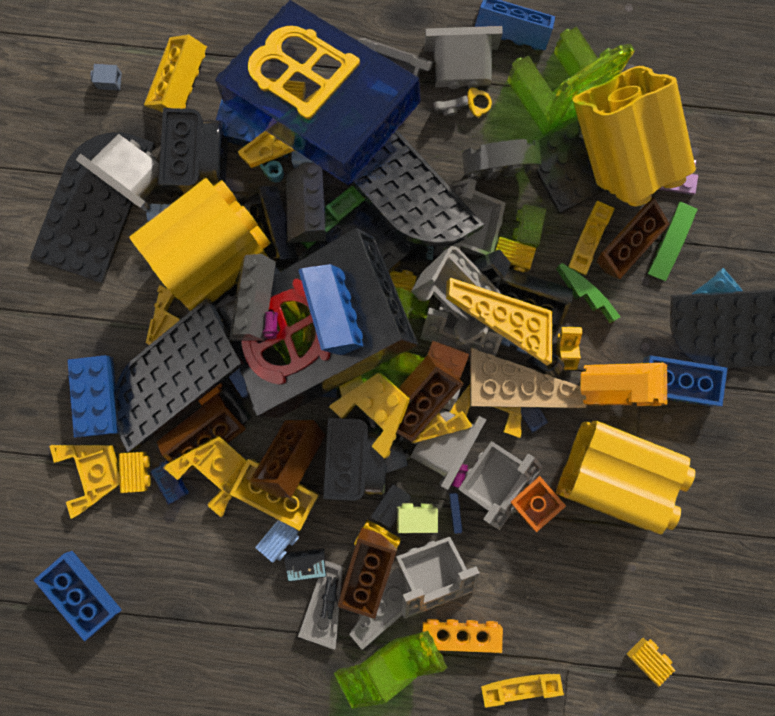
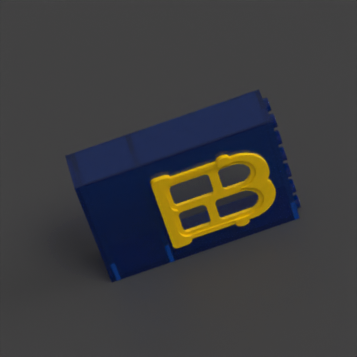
M291 0L281 7L280 11L268 21L267 25L255 35L248 45L244 46L237 57L232 59L230 64L215 79L224 104L347 185L356 178L421 102L420 79ZM289 38H301L316 47L317 51L306 63L300 64L282 52L281 47ZM324 55H329L342 64L330 79H324L311 70ZM271 59L280 60L289 66L276 82H272L264 77L260 71L262 66ZM295 73H301L321 86V89L307 103L283 89V86Z

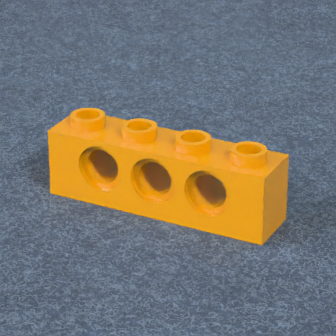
M427 619V622L422 623V650L502 653L503 628L496 621H486V624H478V621L475 620L458 623V620L449 619L447 622H439L438 619ZM440 630L448 632L447 636L443 639L437 637V633ZM459 631H466L467 636L464 639H458L457 633ZM479 632H486L485 639L478 640L476 638Z

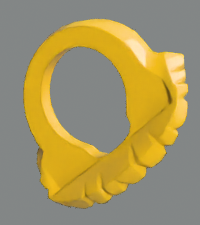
M471 87L468 91L469 109L475 117L480 118L481 115L486 114L491 109V98L486 92L475 87ZM478 95L486 97L488 100L487 108L481 109L475 106L473 98Z

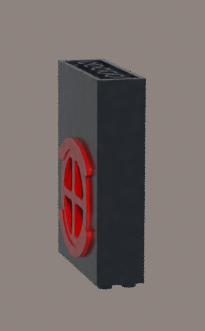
M358 228L351 230L273 277L269 311L273 310L278 313L277 321L280 332L277 338L267 339L260 344L257 340L233 341L245 363L240 368V373L244 377L246 390L251 397L254 412L257 416L280 418L418 346L375 238ZM331 264L340 268L345 275L344 283L350 292V303L357 315L356 323L363 335V339H361L363 347L344 355L322 351L316 334L311 348L300 358L292 335L313 323L311 312L305 319L288 327L281 305L284 302L297 301L309 308L299 269ZM235 299L220 308L221 318L226 325L229 335ZM284 340L291 357V363L289 365L277 366L267 362L262 355L263 351Z

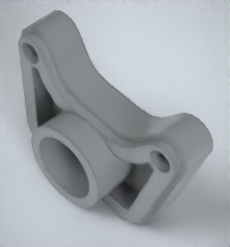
M463 96L455 100L434 102V111L436 114L443 113L444 117L455 115L458 113L457 110L462 109L468 104L467 96Z

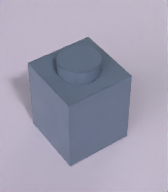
M94 64V69L90 75L93 84L98 89L120 91L122 72L117 65Z

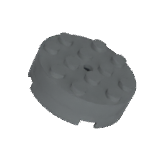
M527 139L501 141L481 145V148L474 151L472 148L462 151L464 176L473 180H477L479 177H485V180H494L498 175H504V178L515 177L518 172L533 173L542 166L538 140H533V143L528 144Z

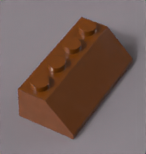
M652 197L600 254L597 262L604 273L621 279L668 227L669 222L655 198Z
M429 354L398 388L410 401L396 433L412 442L464 385L446 366Z
M217 395L156 443L162 456L169 462H172L218 435L226 443H229L246 428L241 424L235 413L229 409V405ZM193 465L190 466L183 475L186 476L192 470H194L195 467Z
M285 420L249 482L275 497L291 498L326 436L314 420Z
M365 528L361 529L337 607L373 619L376 618L397 551L382 534Z

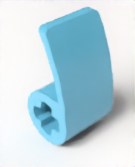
M270 161L265 166L259 165L270 181L277 183L284 178V171L279 162ZM272 170H274V171H277V170H278V173H277V174H276V173H272L271 171H272Z

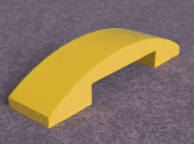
M599 201L595 203L577 242L568 266L569 268L583 275L587 274L595 250L614 211L613 207Z
M560 674L523 676L481 686L485 708L505 705L504 702L540 696L549 698L564 695Z

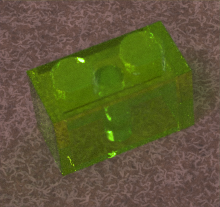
M525 204L521 210L518 209L516 221L519 222L518 227L514 228L512 239H515V242L537 249L540 244L546 209Z

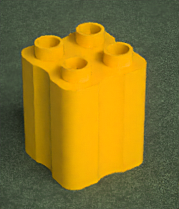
M637 66L573 98L596 184L604 190H609L611 194H616V197L623 202L628 203L630 206L646 204L651 200V194L659 188L679 187L686 182L687 176L695 172L696 167L675 77L667 74H655L648 67Z
M207 178L203 179L129 236L162 283L190 311L206 298L210 299L213 303L237 284L235 280L245 255L263 254L268 257L263 249L271 244L246 208L244 206L241 207L236 201V197L222 180L215 186H212Z
M592 421V423L583 422L577 432L568 461L563 469L556 494L661 535L666 528L673 530L677 526L681 516V508L675 506V501L679 490L687 492L690 489L695 478V469L689 467L690 458L598 421Z

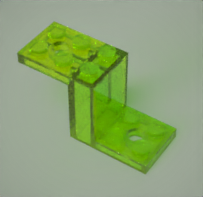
M428 631L393 639L363 663L339 669L334 675L351 708L354 709L384 704L418 676L443 672L447 666L434 643L433 637Z

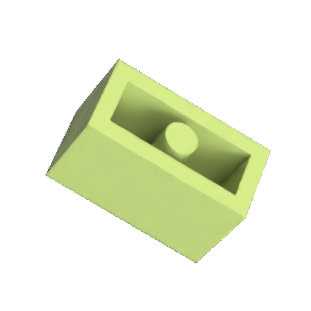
M402 503V507H397L398 533H438V509L432 503H421V507H413L412 503Z

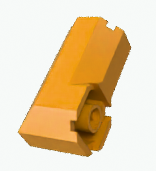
M665 363L584 365L583 367L586 372L581 373L580 391L581 395H586L587 400H583L586 405H632V402H637V406L667 405V365Z

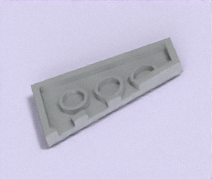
M325 560L327 576L332 577L331 585L333 584L334 577L339 578L333 618L327 619L328 610L326 611L325 619L320 617L323 604L322 594L325 593L327 579L326 577L318 578L298 637L335 650L339 607L337 606L341 594L343 566Z
M397 566L388 577L376 618L373 619L362 615L349 634L361 649H364L403 615L402 598L403 594L407 592Z

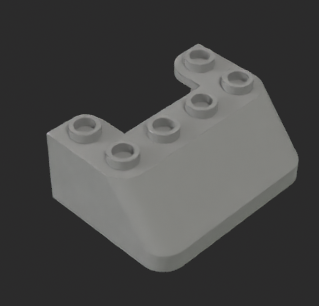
M451 246L421 273L411 292L421 301H427L434 294L458 319L454 326V333L466 345L486 335L489 327L446 299L447 280L453 278L486 290L501 293L459 248Z

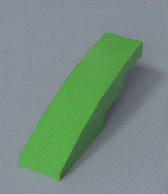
M353 186L325 207L326 233L365 200ZM300 242V243H301L306 249H308V248H309L310 246H312L315 242Z
M679 201L669 221V225L662 235L663 238L647 272L648 274L664 281L667 280L689 232L697 208Z
M563 263L556 268L567 287L573 289V296L576 300L583 296L591 310L595 311L600 308L609 323L620 318V315L611 303L583 276Z

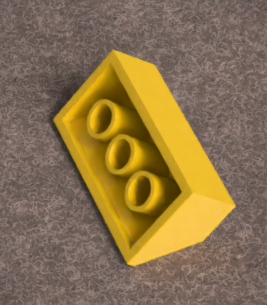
M190 35L170 37L144 106L163 112V108L185 109L186 100L192 92L194 79L199 74V66L205 58L207 46Z
M252 458L248 459L230 495L300 531L319 493L299 483L291 498L275 497L249 482L260 463Z

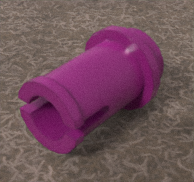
M265 312V327L262 331L264 338H277L279 331H277V312H274V314L273 312Z
M461 465L451 484L452 486H461L469 470L467 469L468 465Z

